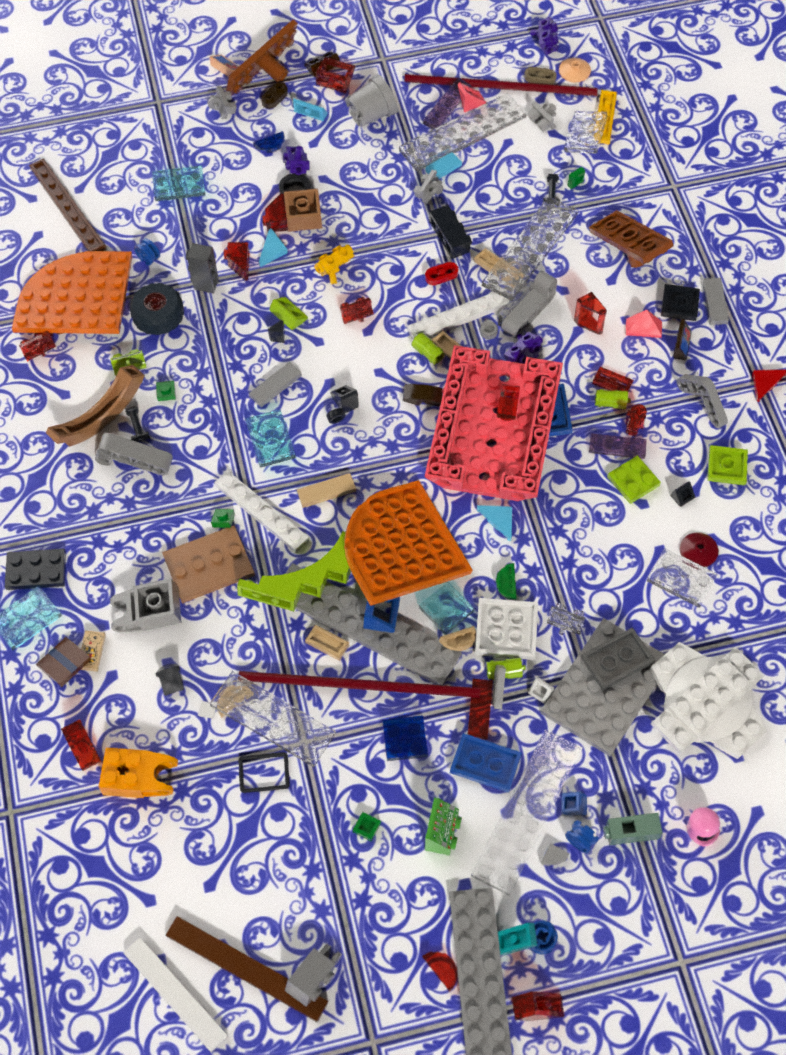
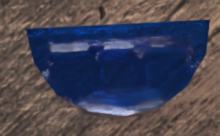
M282 131L255 141L253 145L258 151L276 152L281 149V145L285 141L284 132Z

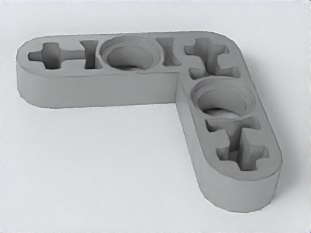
M684 374L676 380L677 386L682 392L701 395L710 421L716 428L719 429L728 423L718 392L710 378Z

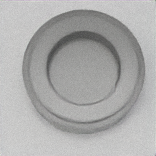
M484 322L480 327V335L484 339H494L498 334V327L493 322Z

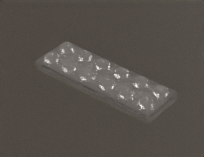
M234 671L230 673L210 702V706L312 767L316 766L336 734L335 730Z

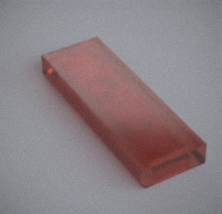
M473 679L472 687L480 688V698L471 697L468 735L488 740L493 680Z

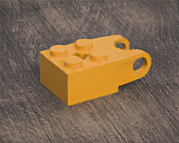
M106 747L98 788L103 795L144 798L172 795L174 791L173 786L159 782L157 776L164 769L177 767L178 759L147 750Z

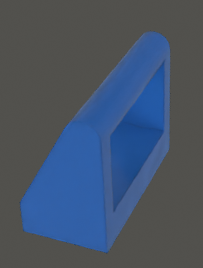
M400 597L385 601L392 603L388 623L374 616L375 605L370 606L367 601L363 629L394 633Z

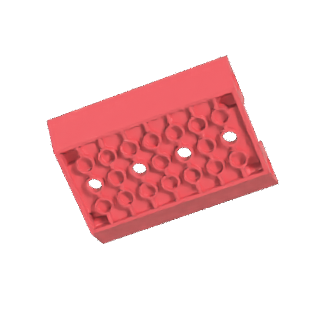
M454 345L425 478L444 489L512 501H522L537 497L563 363L526 357L525 364L490 358V351ZM501 376H508L509 380L503 382L499 378ZM498 407L501 408L503 412L500 414H496L493 412V409ZM494 440L496 445L490 447L486 445V442ZM487 473L489 478L482 480L479 478V475Z

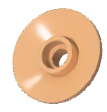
M568 58L559 66L560 76L569 82H582L591 73L590 65L580 58Z

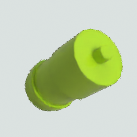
M420 333L414 337L411 346L421 355H424L430 363L436 365L443 359L445 352L434 344L428 336Z
M596 390L595 406L626 409L627 403L631 402V398H628V391Z
M521 658L486 662L488 680H494L496 665H504L506 668L505 678L507 679L522 678L523 670H526L525 665H522Z

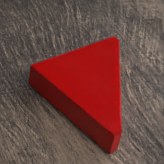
M786 369L753 370L752 376L757 402H760L786 376Z

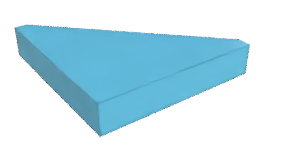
M269 229L259 259L260 267L288 253V249L272 229Z
M477 505V512H480L497 531L499 530L508 541H511L512 507Z

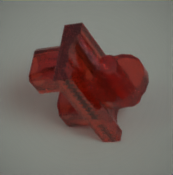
M364 297L357 298L356 302L351 304L347 302L342 303L340 311L343 323L347 324L356 320L361 323L364 322L365 317L374 315L370 297L366 299Z
M48 331L37 333L34 338L30 340L25 339L19 345L27 362L39 355L42 357L46 356L45 352L56 347Z
M636 404L631 408V411L628 410L626 415V434L636 437L639 429H644L647 410L642 404Z

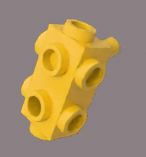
M348 244L344 247H341V245L337 246L330 255L325 253L318 258L319 262L314 265L316 272L322 277L329 275L331 285L337 284L336 273L340 271L339 267L354 257L353 249Z

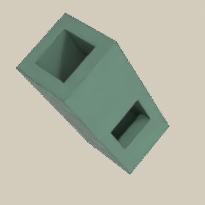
M659 813L610 818L607 820L606 826H603L604 838L608 839L609 846L658 840L663 834Z

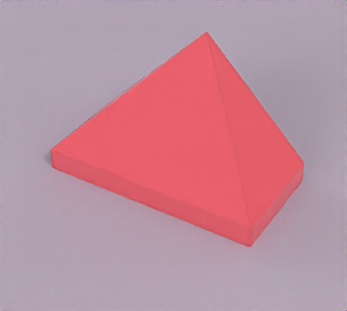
M462 83L458 84L464 112L487 103L479 91Z
M644 310L626 319V335L661 338L662 321L648 310Z

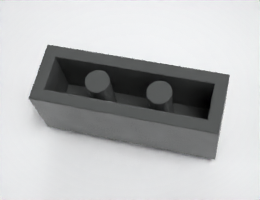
M192 243L190 250L188 249L186 252V260H188V271L191 274L190 280L193 283L194 290L214 294L219 277L213 247Z

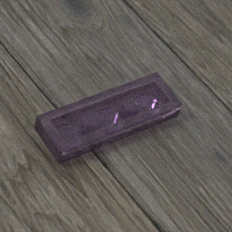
M591 433L589 453L631 458L638 455L640 459H645L647 439Z

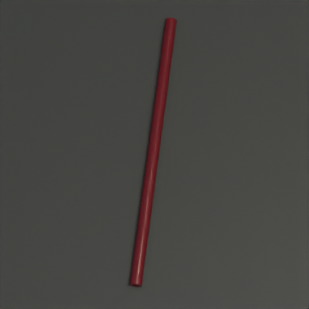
M405 74L404 82L449 86H458L459 83L476 88L597 96L598 88L414 74Z
M239 671L238 681L480 698V688L249 671Z

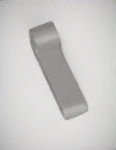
M543 270L540 271L535 277L533 289L505 318L501 329L515 338L518 334H522L554 298L557 279Z
M104 433L102 435L95 461L101 465L109 466L112 460L158 475L168 474L173 456L166 451L111 433Z

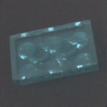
M202 165L152 171L155 202L206 196Z
M281 409L245 419L260 468L296 458Z
M37 586L0 612V635L13 651L60 618L62 614L43 590Z

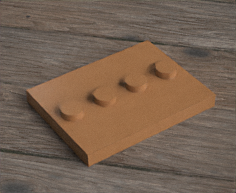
M234 525L231 528L222 529L162 552L172 580L179 588V597L182 603L235 584L240 579L245 580L255 576Z

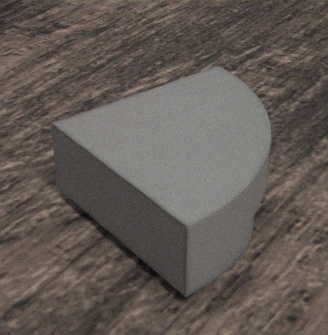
M550 843L540 864L545 866L558 865L563 863L570 853Z

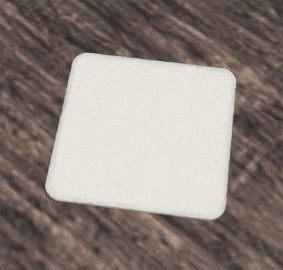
M202 701L198 716L214 718L217 704Z

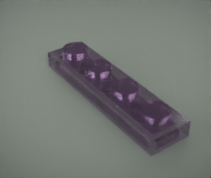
M458 77L425 117L423 124L437 132L461 102L458 84L462 83L469 87H472V85Z

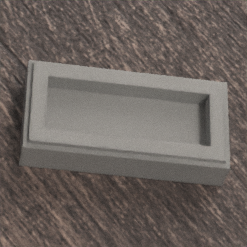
M504 665L495 666L492 705L495 709H502L506 673Z

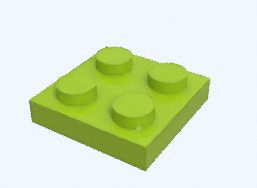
M710 445L707 481L746 485L748 449Z
M638 455L607 475V478L629 504L640 499L661 484L660 480Z

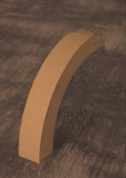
M134 365L120 367L110 388L91 409L72 421L48 427L46 434L57 444L66 443L69 447L93 437L109 425L125 409L139 389L145 375Z

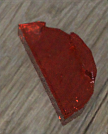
M428 952L422 955L423 960L450 993L455 987L458 978L457 966L453 959L446 953Z

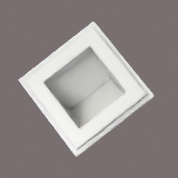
M536 677L528 693L545 704L554 692V687Z

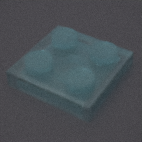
M449 581L419 604V609L444 635L475 611V608Z

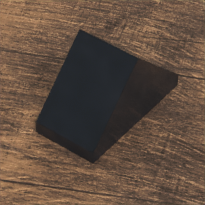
M344 385L330 392L338 408H342L344 413L359 407L356 389Z

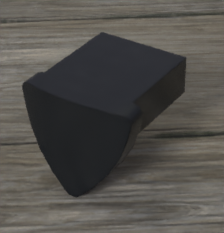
M166 664L155 673L156 677L160 679L165 696L184 690L179 674L180 667L177 664Z

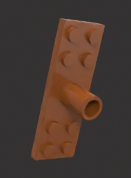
M292 19L229 75L226 91H230L231 95L238 94L245 84L248 85L261 70H264L277 83H281L289 71L275 57L281 56L284 49L290 48L293 45L298 23Z
M618 210L589 226L590 233L626 253L630 266L633 268L651 262L655 257L666 253L668 249L674 246L671 239Z

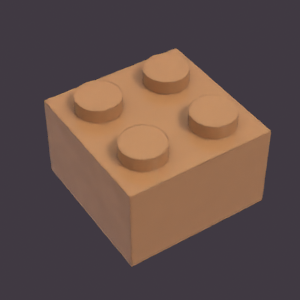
M318 189L284 192L288 232L322 228Z

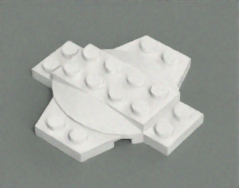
M678 642L651 666L650 671L661 692L665 694L664 712L652 721L651 725L679 755L693 742H711L716 748L738 759L767 732L752 703V687L765 675L736 646L723 658L706 657Z

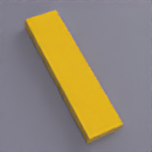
M601 90L594 143L610 144L617 92Z

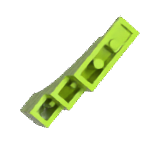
M342 531L336 544L325 556L304 569L282 575L262 576L259 584L251 580L240 579L237 584L238 596L294 612L301 593L320 598L327 579L347 584L351 570L344 549L345 532Z

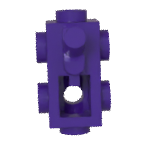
M550 17L538 21V29H531L530 35L538 37L539 46L545 55L558 51L559 46L557 44L559 40L556 22H553V19Z
M286 146V153L283 152L285 170H289L290 173L297 175L306 174L310 168V162L307 160V153H304L303 147Z
M527 332L525 335L518 334L516 336L518 341L504 353L506 361L525 364L526 357L537 358L539 356V352L543 349L541 345L543 339L539 335Z

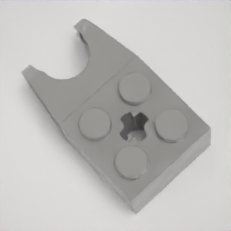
M172 578L133 586V589L116 594L110 598V604L113 607L127 608L121 618L112 622L111 628L113 631L121 633L146 631L182 623L179 588Z

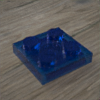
M423 715L382 720L387 761L428 757Z

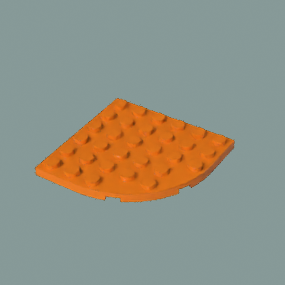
M85 251L59 258L41 268L27 281L19 295L12 324L13 333L120 334L133 258L132 251Z
M419 480L388 488L371 495L356 508L347 525L344 538L346 559L370 606L470 575L473 571Z

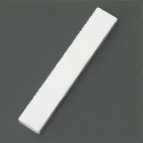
M141 938L124 952L125 956L211 1053L228 1037Z

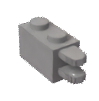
M326 944L320 952L313 948L287 981L285 991L306 1007L311 1000L315 1002L322 992L321 987L331 982L335 975L333 969L342 957V954L338 951L331 960L328 959L326 955L330 952L331 946L329 944Z

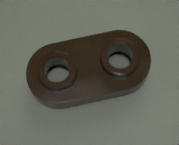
M276 83L268 89L261 97L262 106L266 109L275 108L287 97V85Z

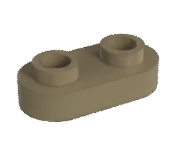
M529 67L525 70L524 79L528 83L553 85L557 77L554 70L539 67Z

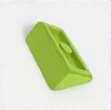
M286 297L274 299L271 303L269 310L278 319L283 320L284 324L291 330H294L308 319L307 315Z

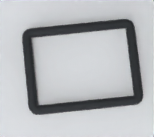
M287 753L249 755L239 758V781L242 793L289 788ZM284 756L286 785L244 789L243 760Z

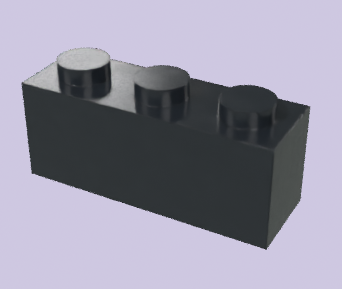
M449 205L430 211L429 223L451 259L469 253L472 240L465 233L463 224L458 222L455 211L451 210Z

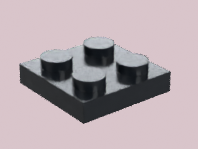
M665 284L661 316L696 321L700 288Z

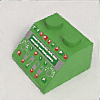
M434 797L425 837V850L450 856L451 849H456L458 837H455L454 834L455 829L460 830L462 817L458 816V808Z

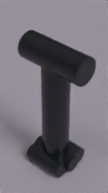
M548 174L547 176L549 196L548 198H543V205L560 206V199H555L556 183L559 180L558 174Z
M132 406L126 408L125 411L126 415L131 418L136 434L131 436V440L140 442L150 439L148 431L142 432L137 416L138 407Z

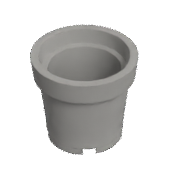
M379 74L369 79V83L345 98L347 107L350 106V114L353 120L361 127L382 117H390L398 113L395 97L387 82Z

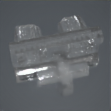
M557 603L555 607L551 606L547 624L560 628L559 634L561 635L564 634L565 630L581 635L586 618L583 611L574 610L571 613L566 611L565 605Z

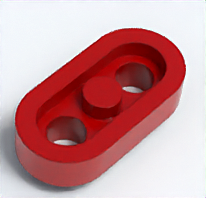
M446 262L431 267L425 272V281L430 285H438L453 280L458 276V265L454 262Z

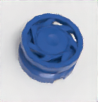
M144 238L140 244L138 243L134 246V251L142 262L146 261L145 264L148 266L161 256L156 245L148 238Z
M575 821L572 824L571 831L565 833V837L576 849L588 854L591 851L590 847L599 841V837L597 835L594 837L593 834L595 832L589 826L581 825L582 822Z
M545 920L536 921L534 925L537 946L529 949L535 954L545 955L555 948L558 933L550 922Z

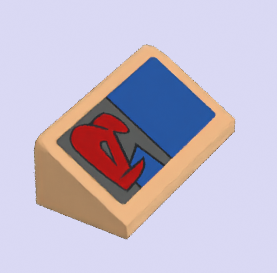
M223 55L209 57L211 66L228 77L239 67Z

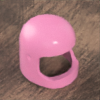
M700 807L690 815L687 833L698 845L703 847L709 846L718 839L720 819L717 813L710 808ZM715 835L708 841H700L697 836L711 837Z

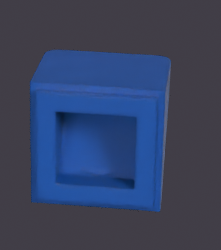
M581 791L562 793L561 814L587 815V795Z

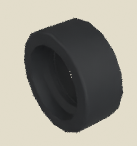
M292 173L281 179L279 182V193L284 203V192H286L285 190L288 187L300 185L305 190L311 189L310 181L305 175Z

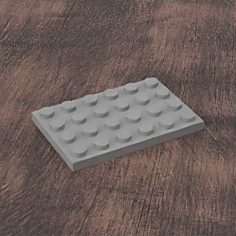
M603 618L540 713L611 757L657 686L650 668L665 654L643 642L655 659L654 663L602 691L582 661L581 654L625 632V630Z

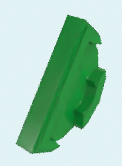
M514 563L506 564L497 573L496 587L503 597L516 601Z

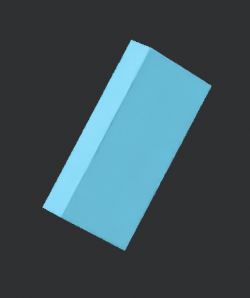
M450 152L426 166L425 171L430 174L431 170H436L437 178L440 179L462 166V161L453 152Z

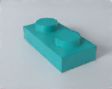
M528 922L498 931L500 955H507L537 946L534 923Z

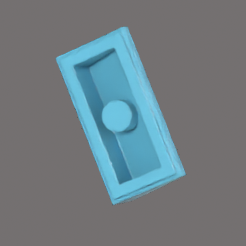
M295 98L293 99L294 112L324 121L328 112L324 108Z

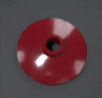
M691 533L680 544L682 559L693 567H708L718 557V545L707 534Z

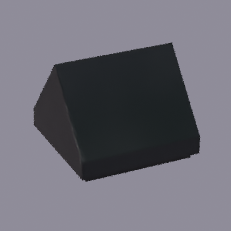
M283 320L268 328L270 341L285 343Z
M690 481L675 489L670 495L680 507L696 498Z

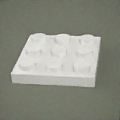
M479 598L475 655L535 660L538 602Z

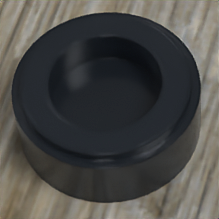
M342 408L333 409L326 415L328 422L331 424L342 421L346 416Z

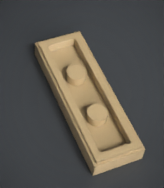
M350 473L297 489L302 508L356 492V487Z

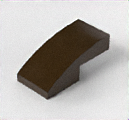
M405 384L402 401L418 406L423 402L439 407L442 401L443 388L424 384Z

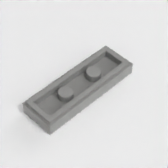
M704 278L703 287L710 325L728 324L729 318L721 278Z
M288 362L249 393V397L262 408L299 379L302 373L293 364Z

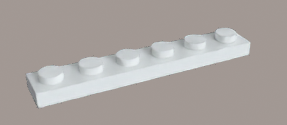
M503 289L410 324L407 326V330L413 340L420 333L432 337L442 331L450 330L509 307L510 300Z
M226 471L214 482L220 491L295 553L309 541V537L229 471Z

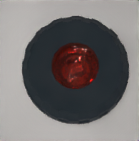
M152 283L143 286L134 293L130 300L132 320L137 328L146 334L160 335L169 333L178 327L183 319L184 307L178 291L169 285Z

